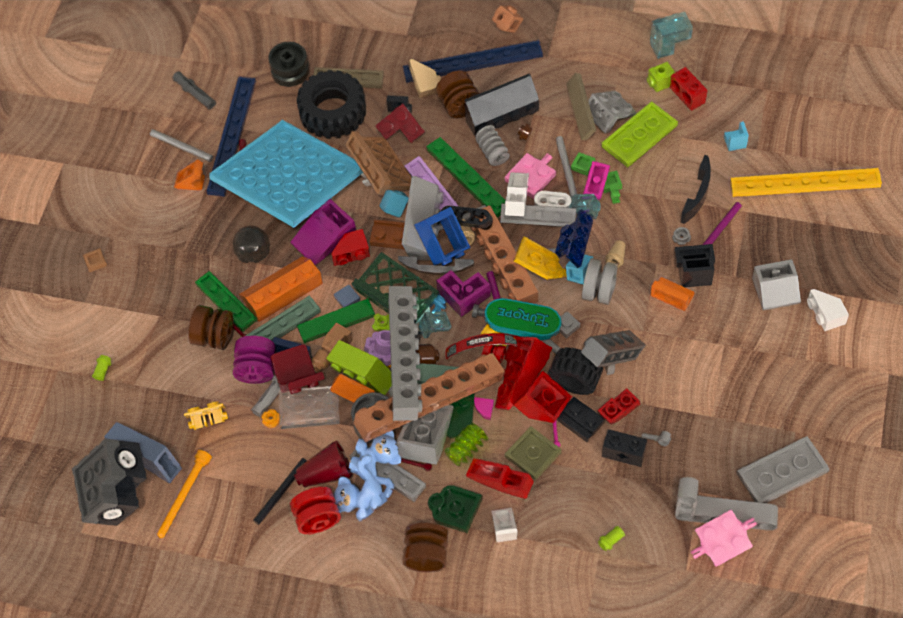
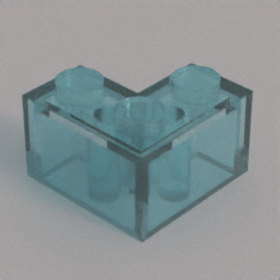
M685 11L652 21L650 45L657 59L673 55L675 43L692 38L693 26Z

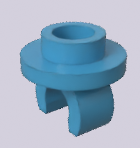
M433 294L431 296L433 300H429L426 303L429 308L435 304V308L431 311L435 315L440 313L441 308H447L445 305L447 301L440 294Z

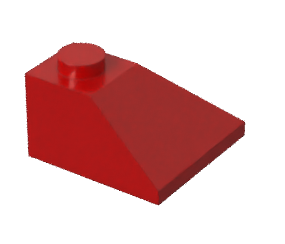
M541 371L515 402L514 406L529 419L554 423L572 398V395L556 381L552 380L548 374Z

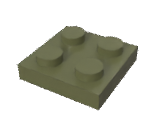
M530 426L505 453V458L523 472L528 473L536 481L562 453V449Z

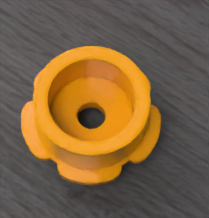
M274 409L265 411L261 416L263 425L268 428H275L281 420L280 414Z

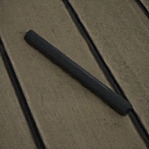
M301 458L253 519L254 523L257 525L261 524L294 482V474H297L296 469L307 461L306 459Z

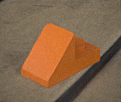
M197 159L177 173L174 188L202 190L205 179L202 170L204 162Z

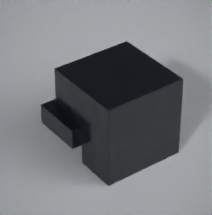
M713 244L674 247L676 267L679 270L681 286L686 288L712 285L715 270Z

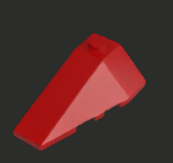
M518 336V346H508L504 358L507 364L506 369H504L503 383L498 388L495 403L496 409L507 411L511 409L546 365L550 358L551 346L536 337Z

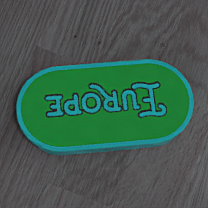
M500 298L491 301L485 308V322L490 325L491 329L500 333L548 340L552 336H556L561 329L562 320L559 313L548 306Z

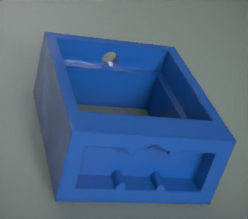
M451 207L414 224L433 265L439 263L442 266L452 262V257L457 259L465 255L464 251L470 248ZM438 221L441 222L454 249L445 255L430 226Z

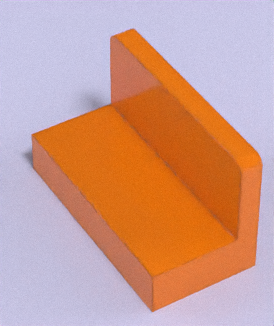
M660 277L659 281L655 280L652 284L650 296L685 311L695 292Z

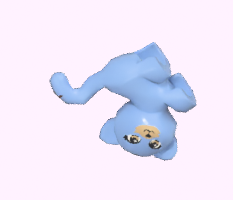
M393 430L374 438L369 448L367 442L359 438L355 450H357L356 453L360 456L359 458L353 456L349 465L352 473L359 475L360 478L366 481V478L357 470V463L362 456L371 455L372 461L365 464V468L372 473L380 485L386 486L383 492L386 498H389L393 493L394 484L390 478L377 476L376 463H389L391 465L401 463Z
M369 454L362 456L357 463V470L366 478L362 490L360 491L358 487L351 484L348 478L341 476L338 480V487L334 492V504L338 506L339 512L350 513L358 508L356 518L359 522L366 519L373 513V510L379 508L387 501L379 481L365 468V464L372 461V456Z

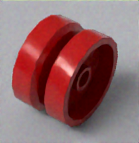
M310 488L297 494L290 501L289 505L293 516L296 517L295 522L299 533L304 535L317 534L330 529L340 521L341 515L338 506L334 504L335 498L330 488Z

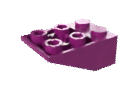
M329 199L314 211L290 243L304 257L309 258L314 265H317L333 252L345 233L356 231L355 221Z

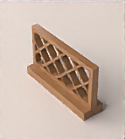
M359 132L351 133L345 146L378 195H384L386 190H410L412 177L384 137H362Z

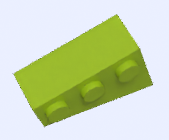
M341 340L336 343L326 358L331 363L330 367L338 373L343 372L347 377L357 380L377 393L386 395L392 386L391 370L379 358Z

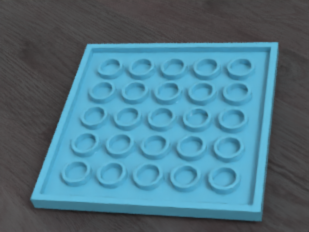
M281 120L209 173L210 180L294 228L361 175L363 171L355 159Z

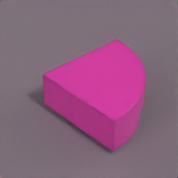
M474 397V405L478 413L483 418L491 420L494 400Z

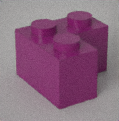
M450 270L436 280L437 292L460 317L471 311L474 304L479 305L491 296L490 284L479 272L462 282Z

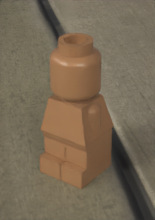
M336 323L326 334L322 349L318 350L311 359L316 372L325 370L330 364L326 358L339 340L347 344L353 341L350 330Z

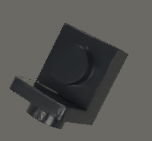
M387 95L388 112H393L401 104H404L412 114V104H409L408 96Z

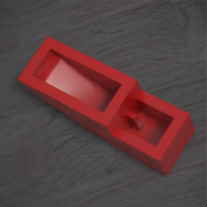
M473 458L466 473V477L480 484L527 499L534 483L528 473L511 470L508 465Z

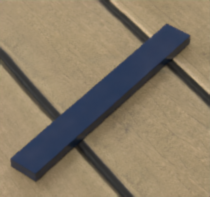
M539 40L419 63L435 70L437 76H445L453 71L462 70L467 72L543 57V52ZM403 65L406 83L414 82L409 65Z
M238 76L212 171L237 154L239 140L242 136L256 84L255 78ZM209 180L206 191L207 195L225 197L227 189Z

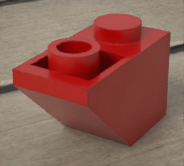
M363 229L343 235L331 253L334 266L345 265L348 262L370 257Z

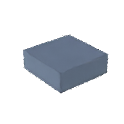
M350 285L334 294V298L342 308L360 301L359 295Z

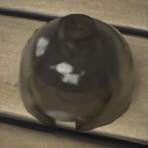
M251 225L241 228L233 239V249L236 257L244 263H248V261L258 263L265 259L270 252V241L265 231Z

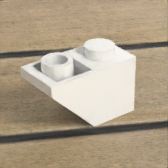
M815 289L810 290L807 299L808 306L811 310L813 309L816 314V321L819 325H822L824 331L846 324L849 313L840 298Z

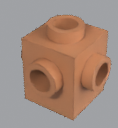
M500 5L492 18L497 24V28L512 33L516 32L524 19L517 13V9L511 5Z

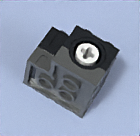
M105 438L72 468L82 523L117 526L139 507L136 488L147 479L139 443Z

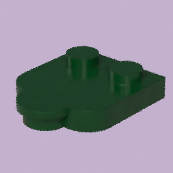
M475 393L449 404L454 409L447 437L456 438L461 432L468 431L472 427Z
M448 485L440 493H434L430 496L428 507L432 511V516L436 523L468 533L483 500V496L457 486Z

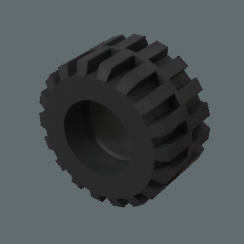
M561 348L557 351L548 374L550 378L568 392L579 395L592 394L599 382L603 367L595 366L581 353L582 350Z

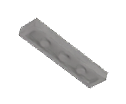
M506 203L501 205L502 223L575 227L576 208L526 205L524 216L505 215Z
M354 450L349 456L350 460L353 456L359 458L360 455L356 453L357 450ZM376 463L377 476L390 478L394 484V489L411 501L415 502L426 488L424 482L400 466L389 463Z

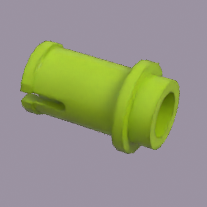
M100 355L96 359L97 365L92 377L98 381H104L108 366H111L112 363L110 357Z
M615 526L608 534L600 537L598 544L604 551L611 550L616 542L625 537V533L619 526Z

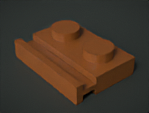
M374 219L369 241L370 246L405 250L402 245L405 223Z

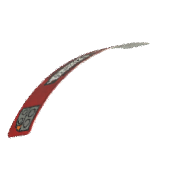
M489 333L465 338L446 348V360L459 352L479 346L494 344L518 346V336L506 333Z

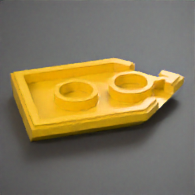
M525 236L522 238L513 262L546 280L567 277L566 270L562 269L557 254Z

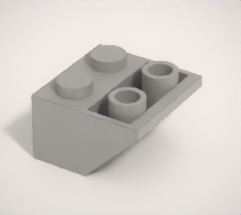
M792 259L754 267L752 280L763 310L801 303L798 275Z

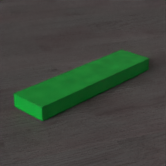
M210 271L195 281L196 286L219 309L232 311L233 323L242 332L257 322V317Z
M365 299L298 324L297 328L305 344L326 336L336 323L347 328L373 318L375 313L369 299Z

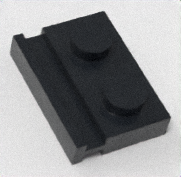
M575 397L568 402L557 418L559 423L586 442L605 423V419Z

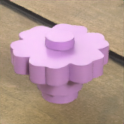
M389 330L374 332L372 337L366 339L364 347L365 352L379 358L386 366L391 365Z

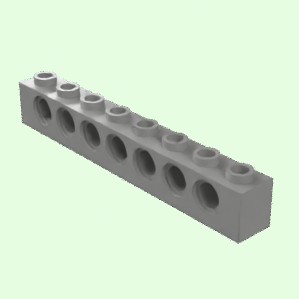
M389 286L388 304L393 421L418 420V412H422V400H418V396H421V384H417V381H420V368H416V365H419L420 357L419 353L415 351L419 349V339L415 338V335H418V323H414V320H417V309H413V306H416V294H412V286Z

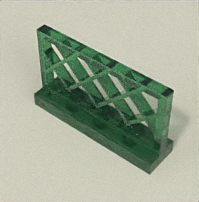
M382 252L359 279L355 278L351 283L356 292L389 314V293H381L380 286L389 284L393 286L394 283L403 282V286H406V281L415 280L417 288H412V293L418 292L416 304H419V310L417 311V320H414V323L418 321L439 295L437 289ZM382 259L388 262V268L378 270V264ZM392 271H402L403 278H392ZM389 272V280L380 282L379 274ZM370 275H376V283L368 284L365 280ZM429 290L432 292L429 298L421 299L420 291Z

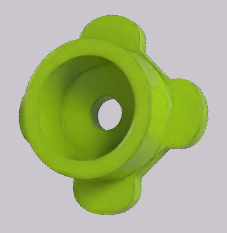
M379 313L375 314V322L372 325L373 330H389V314L386 316Z

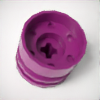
M245 336L236 340L232 372L234 378L249 384H262L272 380L274 370L270 356L275 354L276 346L274 342L262 336Z

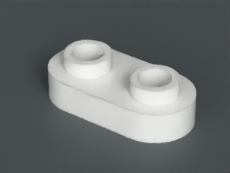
M540 191L534 197V204L570 208L571 197L562 192Z

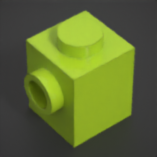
M667 61L649 69L647 82L657 93L670 87L671 75L675 71Z

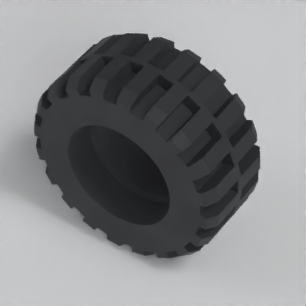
M327 70L324 73L321 71L317 73L318 75L310 76L309 80H305L302 87L299 88L297 96L300 120L302 125L307 128V131L311 134L315 133V136L318 137L325 136L326 139L336 137L337 139L341 138L342 135L347 136L351 134L350 131H355L359 128L358 124L361 125L366 116L365 95L359 81L355 77L352 78V75L348 73L343 74V71L339 70L337 72ZM328 99H341L346 102L343 106L334 110H323L317 107Z

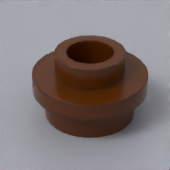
M527 123L526 126L522 125L517 133L520 135L519 140H527L533 129L529 126L530 124Z

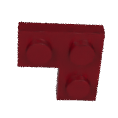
M401 104L375 125L385 140H388L401 130L409 142L413 143L425 133L424 129L404 104Z

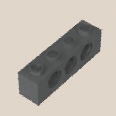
M630 330L590 336L584 342V348L581 353L595 366L603 367L636 360L646 344Z

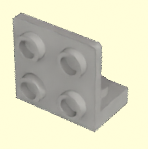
M617 91L594 93L588 100L594 123L604 133H610L617 119L633 117L637 114L633 106L627 103Z

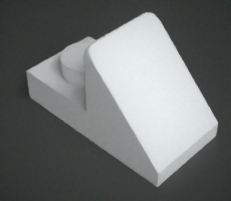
M512 508L491 511L496 542L516 540L517 528Z

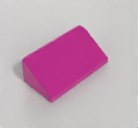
M592 161L583 192L584 199L601 200L610 165Z

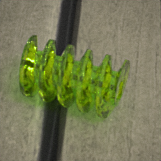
M471 423L465 427L460 436L455 438V442H452L450 447L445 449V454L457 466H461L460 462L467 464L468 460L465 457H473L470 451L472 450L477 453L476 445L479 447L483 446L481 439L484 441L489 439L479 426Z

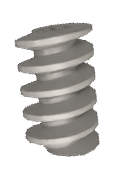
M488 125L479 130L475 139L488 162L493 166H499L506 162L510 154L507 153L508 149L504 142L501 141V137L498 136V132L495 131V127Z

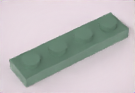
M309 295L246 336H262L271 341L274 337L281 338L297 328L298 324L304 323L321 312L320 308Z

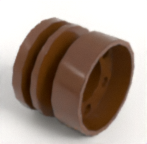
M462 70L448 73L437 83L435 88L436 94L444 104L447 113L456 119L466 117L465 99L480 94L470 76Z
M196 306L189 325L190 344L202 347L209 344L210 348L215 349L217 347L219 350H225L230 342L233 330L232 311L216 309L214 312L211 307Z
M413 523L405 528L404 543L406 547L403 549V565L408 569L418 572H438L446 567L447 552L445 548L448 544V530L443 526L433 523Z

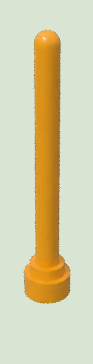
M198 450L194 456L195 465L157 532L159 538H163L166 535L202 467H205L211 461L212 456L209 453Z

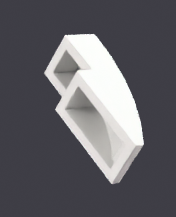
M510 173L505 215L524 216L529 173Z

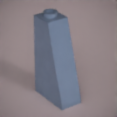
M118 422L104 436L106 439L139 443L144 468L169 484L182 469L166 446Z

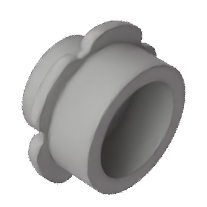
M685 227L677 228L672 236L673 241L679 245H685L686 242L691 240L690 232Z

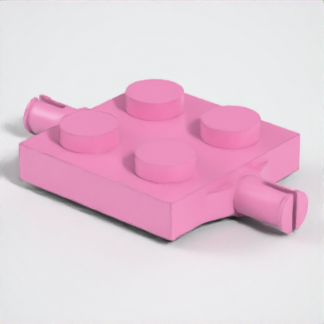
M526 153L505 176V182H509L511 172L529 173L527 195L534 199L535 195L542 191L556 176V171L547 166L552 156L546 153L539 160Z
M731 509L695 529L700 538L701 546L691 551L692 554L700 551L693 556L694 559L706 553L717 567L753 547L747 537L746 530L756 526V521L748 525L754 521L752 517L742 523L736 518Z

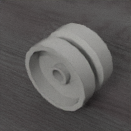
M591 258L585 275L582 299L593 301L597 290H599V303L609 305L616 286L618 264L607 262L603 272H601V260Z

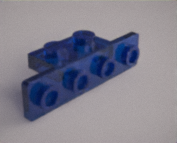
M583 209L578 211L575 222L570 225L567 224L561 229L555 251L559 257L566 254V257L577 268L582 266L593 224L592 217Z

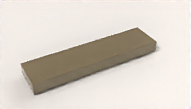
M314 68V76L318 75L317 73L321 71L324 73L327 70H333V72L339 70L343 71V74L348 73L352 75V78L355 77L363 88L382 89L384 71Z
M575 73L566 85L581 140L587 141L596 131L581 74Z

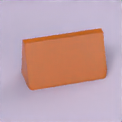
M342 374L335 377L330 388L331 392L353 403L362 395L375 392L373 389Z

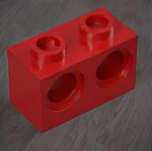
M686 67L671 75L670 89L691 111L706 103L708 90Z

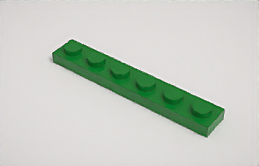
M441 137L426 146L427 151L482 205L486 207L490 205L496 217L501 216V205L506 203V200Z

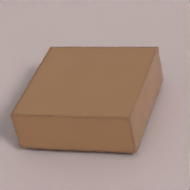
M100 248L83 255L89 272L107 266Z

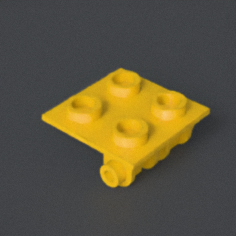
M216 401L207 404L208 408L194 407L188 409V413L184 414V416L191 418V421L188 422L189 429L196 430L204 427L201 416H203L205 427H208L205 415H209L210 423L213 425L211 413L213 414L215 424L225 422L228 419L227 412L222 411V409L226 408L225 405Z

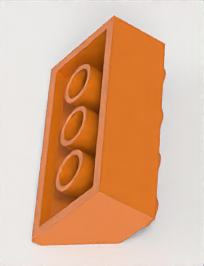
M302 256L241 292L239 296L249 310L257 317V321L260 322L322 285L321 273L309 258Z

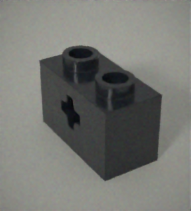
M608 429L603 444L602 457L641 467L646 452L647 439Z

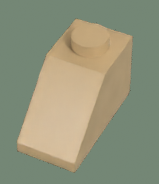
M413 59L409 60V69L419 98L435 94L437 83L441 80L440 76L436 75L435 70Z

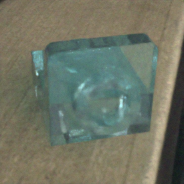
M574 194L570 208H576V214L588 213L592 219H596L601 210V204L594 194Z
M446 311L425 312L419 321V329L424 338H428L432 332L449 331L452 327Z

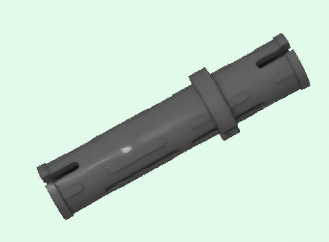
M180 71L173 75V81L178 83L183 91L190 93L207 109L211 110L214 108L216 101L195 85L192 79H188Z

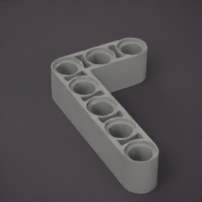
M691 477L680 479L676 498L675 518L682 521L708 523L732 509L736 518L742 523L752 517L754 518V521L748 525L755 521L757 525L751 529H777L778 507L776 505L698 496L699 482L697 479Z

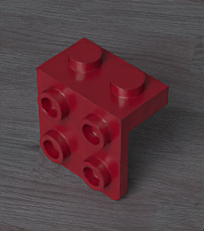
M304 344L270 356L281 393L290 391V394L302 391L301 387L307 385L308 388L319 385L318 381L325 379L323 372L315 373L307 347Z

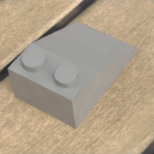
M447 405L418 418V420L405 424L397 439L400 457L437 465L446 440L454 409L453 406Z

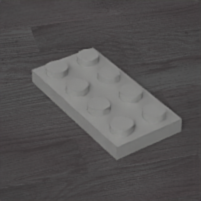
M806 436L739 469L737 475L755 502L768 503L828 473L830 468L811 440Z

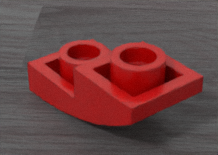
M626 388L615 399L611 398L597 412L612 425L631 413L641 403Z

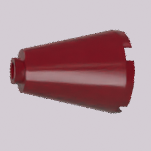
M337 440L330 443L296 469L297 474H294L298 485H302L305 488L335 482L341 476L348 479L352 477L353 473L349 468V460L347 457L345 458L344 450Z

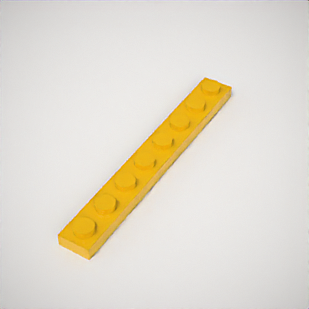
M879 168L732 177L730 185L732 197L878 188L881 187L882 181Z

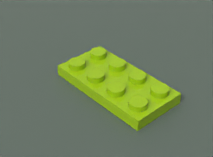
M651 101L605 139L601 147L628 168L678 126V121Z

